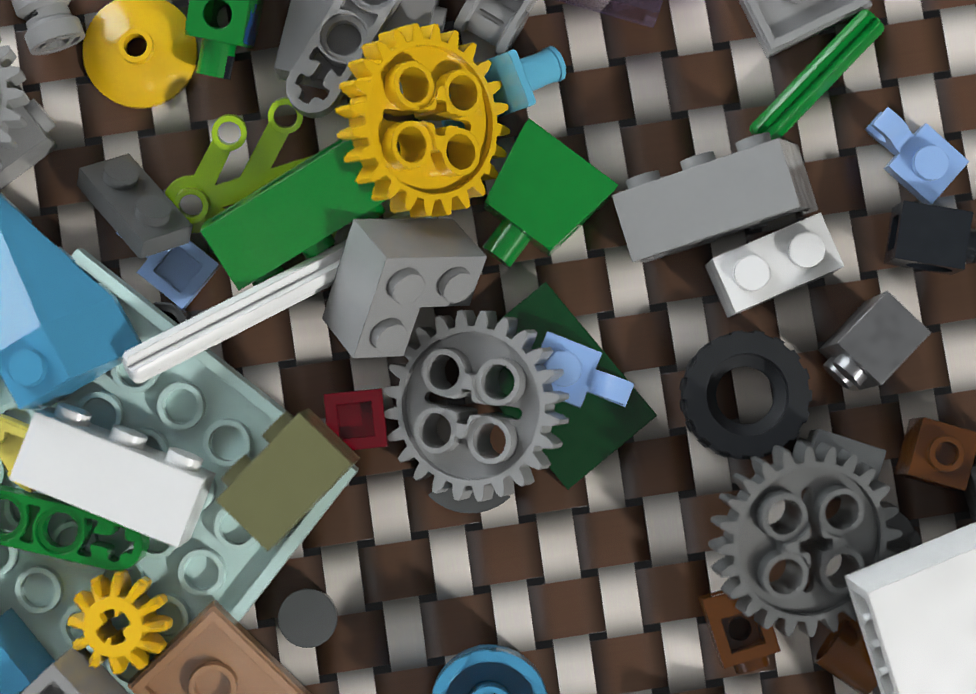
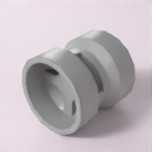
M11 0L16 15L26 21L28 30L24 38L32 55L39 56L59 52L84 39L86 35L80 19L72 15L68 8L71 0Z

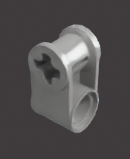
M466 0L453 28L461 33L467 29L495 46V54L500 55L511 49L537 0Z

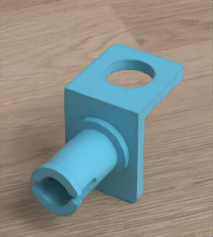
M548 46L540 52L521 59L517 51L512 49L487 59L492 64L484 76L487 82H502V87L493 94L494 102L508 104L509 109L497 115L498 118L535 105L536 99L533 91L553 82L556 83L564 80L566 77V65L561 53L554 46ZM441 121L443 127L451 125L465 129V125L460 121Z

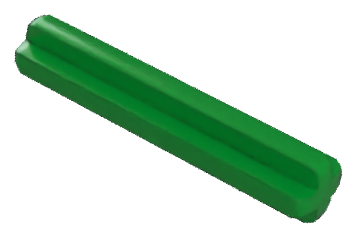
M867 9L861 10L750 125L749 130L751 134L757 135L769 132L772 140L782 138L882 34L885 27L880 19Z

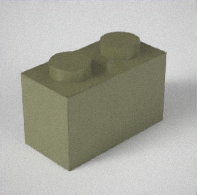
M310 408L299 412L295 417L288 410L285 411L262 435L269 443L254 460L247 454L243 455L220 479L227 488L215 501L267 551L276 546L360 459Z

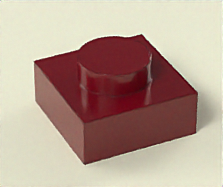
M382 388L323 394L326 425L352 450L389 447Z

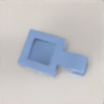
M888 107L883 113L879 112L865 128L872 138L894 155L891 161L884 167V170L923 204L932 205L969 163V160L927 123L920 126L913 134L905 121Z
M189 241L187 244L146 257V262L137 273L177 306L185 310L221 265L193 242Z
M547 331L541 348L551 347L553 352L544 363L546 370L563 369L564 374L558 380L551 383L553 391L569 393V399L563 402L581 408L588 392L626 407L634 383L597 370L602 352Z

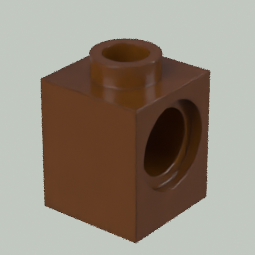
M926 417L909 419L894 474L947 490L966 491L976 454V432Z

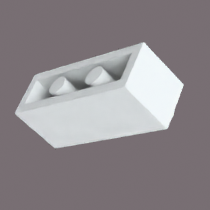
M58 402L56 408L49 407L34 412L10 475V480L177 548L191 539L216 474L201 467L203 463L201 457L175 447H169L168 452L165 453L145 445L148 439L146 435L125 426L113 425L110 431L90 422L92 418L90 412L71 404Z

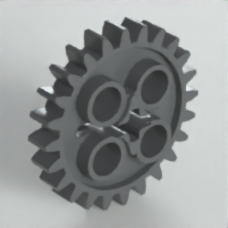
M796 441L792 457L788 450L778 445L773 446V464L769 465L764 460L754 456L751 458L755 475L751 479L736 472L733 475L736 484L741 489L737 496L727 493H720L719 495L720 500L730 507L728 515L712 516L710 522L724 530V536L708 541V547L719 554L725 555V557L711 566L712 571L721 577H729L720 589L731 599L738 598L735 608L747 617L755 613L754 621L767 630L775 623L777 630L785 636H791L796 625H798L800 631L809 637H814L819 620L822 625L832 632L838 631V613L843 612L853 620H858L845 575L896 555V553L887 549L886 545L887 541L901 537L902 531L886 524V521L894 517L899 512V508L887 501H881L891 489L889 485L879 480L872 481L876 469L864 462L857 464L858 456L847 450L842 449L836 455V447L820 442L814 452L812 445L803 441ZM808 487L802 501L801 491L803 488ZM840 495L841 505L838 512L831 518L826 519V506L832 498ZM784 499L785 510L782 517L775 523L769 524L768 514L771 507L776 502ZM841 554L842 560L839 569L833 575L827 577L826 569L828 563L833 557ZM785 559L786 567L782 576L776 581L769 582V573L773 565L779 560ZM808 576H809V578H810V585H809V587H808L806 590H804V588H805V586H806V584H807V581H808Z

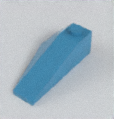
M0 193V376L19 410L45 409L121 364L124 352L142 342L117 297L103 284L97 283L74 262V258L63 248L57 247L32 224V221Z

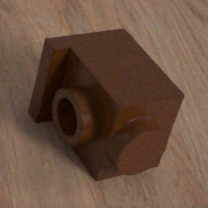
M722 590L698 597L719 665L724 669L734 666L736 674L752 672L770 664L767 655L781 651L773 625L767 630L754 621L755 613L749 617L745 616L735 608L738 598L731 599ZM737 617L745 618L749 624L747 635L741 639L732 638L728 632L729 623Z

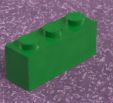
M339 139L202 224L200 232L238 291L251 283L255 286L285 271L282 264L300 253L303 254L306 260L320 254L336 242L332 233L353 222V219H376L386 211L381 204L386 200L374 201L371 199L375 182L357 184L355 181L358 173L363 168L361 162L345 163L343 159L354 148L352 140Z

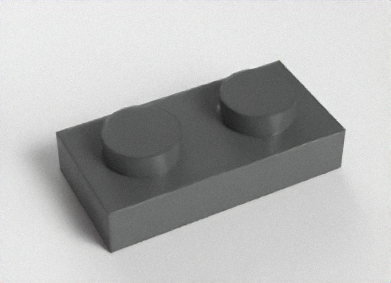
M130 154L79 168L78 188L139 259L189 243L193 225Z

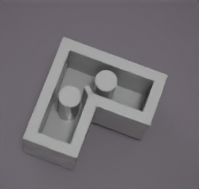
M353 219L322 319L352 358L404 356L420 307L469 306L487 256L454 219Z

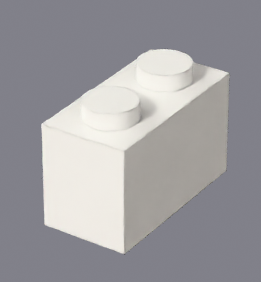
M820 212L714 257L705 267L726 316L729 318L830 275L843 268L844 264Z

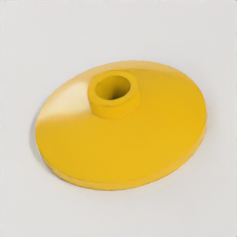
M114 0L106 5L89 24L83 42V61L91 82L106 98L129 108L143 109L156 107L176 97L191 80L198 58L196 37L185 35L186 16L176 6L166 0ZM134 38H143L147 42L145 52L137 57L128 55V43Z

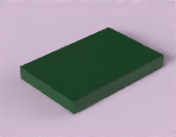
M546 282L503 316L518 319L516 335L523 330L534 329L537 332L536 339L531 347L533 350L541 348L548 331L602 352L597 370L627 380ZM504 366L500 371L498 383L501 391L509 396L514 387V377L512 372ZM634 387L626 407L588 392L581 408L566 402L556 403L554 412L569 418V422L563 425L552 426L551 433L563 442L562 446L554 449H542L551 463L549 469L563 486L569 490L653 420L657 414ZM497 405L507 415L518 419L522 416V411L519 408Z

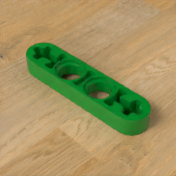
M0 484V499H7L13 502L20 512V522L13 532L0 530V545L111 571H122L130 568L146 556L150 546V536L54 497L35 492L30 493L26 490ZM57 512L70 515L77 524V536L70 545L56 543L48 532L49 520ZM92 519L98 521L93 531L96 534L108 536L118 532L120 527L124 528L125 539L134 542V549H129L118 557L115 555V545L98 540L90 544V551H86L85 547L92 535Z

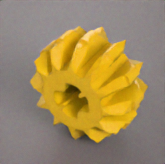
M127 570L116 572L112 582L103 574H100L90 581L91 591L82 590L74 597L75 604L82 612L74 613L68 617L67 625L74 629L83 630L84 634L73 642V649L82 650L89 645L94 650L89 659L90 667L97 668L108 658L113 674L123 673L127 669L129 662L132 666L141 670L150 663L149 652L159 654L167 646V642L158 632L171 628L173 619L167 615L157 614L156 611L168 602L167 595L162 593L151 599L147 592L151 587L152 580L147 576L140 578L132 587L131 576ZM124 613L129 619L130 624L117 630L113 626L111 619Z

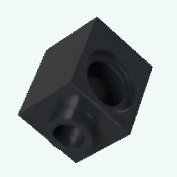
M903 200L892 208L884 264L953 275L965 270L966 262L972 263L976 255V228H971L973 212Z

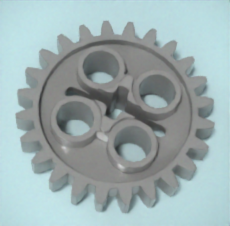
M473 310L457 311L456 322L450 315L435 317L436 330L431 327H418L416 329L421 346L415 343L407 344L404 356L409 360L408 363L390 364L388 368L395 376L400 378L398 386L383 388L384 394L397 399L396 407L384 411L385 418L398 420L399 428L387 436L388 440L405 441L407 447L398 457L399 462L417 460L419 464L413 478L417 481L434 475L432 492L436 494L446 492L451 486L453 487L454 500L457 501L470 498L472 492L477 502L492 499L494 490L499 497L514 494V482L520 486L530 485L535 482L530 467L541 470L549 468L551 465L542 449L559 448L563 444L557 436L551 433L552 426L563 425L569 422V418L554 412L555 404L569 399V393L553 391L551 383L558 380L564 374L563 369L546 370L544 363L551 356L552 348L545 347L533 350L531 347L536 339L537 332L534 329L523 330L516 335L518 319L515 317H503L497 324L496 311H480L476 320ZM451 357L457 362L459 367V378L454 386L448 382L445 375V366ZM504 366L512 372L514 377V387L509 396L501 391L498 383L500 371ZM432 392L452 399L471 397L475 403L516 407L522 411V416L518 419L499 412L478 414V410L472 407L432 403L429 400V394ZM442 415L449 421L451 426V436L447 443L440 439L437 432V423ZM495 425L503 430L506 437V445L501 454L493 449L490 442V434Z

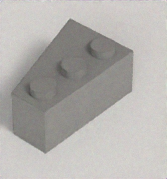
M765 132L736 142L735 145L738 151L736 153L716 159L714 152L710 151L684 159L680 162L682 171L661 178L659 170H655L627 179L628 190L613 194L612 198L632 262H649L715 242L718 238L748 228L751 231L767 226L769 221L797 212H801V215L817 211L818 206L799 146L781 138L772 140L770 133Z

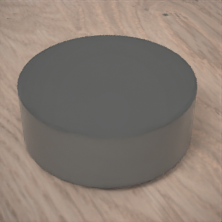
M315 588L297 590L289 595L280 607L278 614L279 628L283 636L293 645L302 648L319 646L326 642L336 629L338 623L336 605L332 598L321 590Z

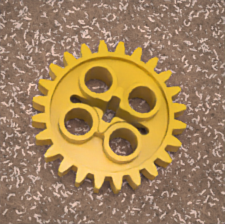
M413 23L379 33L378 41L361 46L365 58L350 61L347 65L357 80L339 84V89L351 98L349 105L335 108V113L349 119L350 126L339 131L337 138L352 140L354 146L343 158L345 163L361 162L363 168L358 173L355 181L357 184L375 182L371 199L374 201L390 199V211L393 213L409 211L411 218L451 215L453 210L469 208V198L481 197L486 194L482 181L496 179L498 176L497 170L490 161L492 159L505 158L507 152L496 144L498 136L510 134L508 127L497 123V115L509 109L508 104L494 102L493 94L502 87V82H487L484 76L492 63L490 60L474 63L472 60L477 45L472 42L458 46L459 32L456 30L440 33L438 24L434 23L419 27L418 23ZM399 80L402 84L403 95L400 91ZM383 112L398 117L414 114L416 119L424 121H388L384 119ZM425 121H460L465 125V129L451 125L435 128L433 123ZM397 140L400 144V154L397 150Z

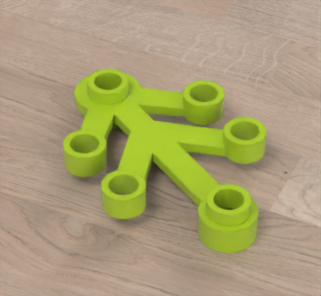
M288 97L279 98L271 104L268 111L269 122L240 177L216 184L230 152L240 148L247 137V126L243 119L234 114H225L215 121L211 131L213 140L195 174L181 176L167 187L165 195L193 225L191 233H199L202 224L225 210V206L235 204L309 158L305 157L272 167L288 135L295 132L303 121V115L296 111L297 119L292 125L281 126L276 122L274 112L279 106L289 105L293 107ZM225 122L237 124L241 130L240 138L234 143L224 142L218 132L221 124ZM192 194L199 197L203 205L202 210L195 215L185 213L180 205L181 199L184 196ZM337 231L332 233L333 237L336 236Z

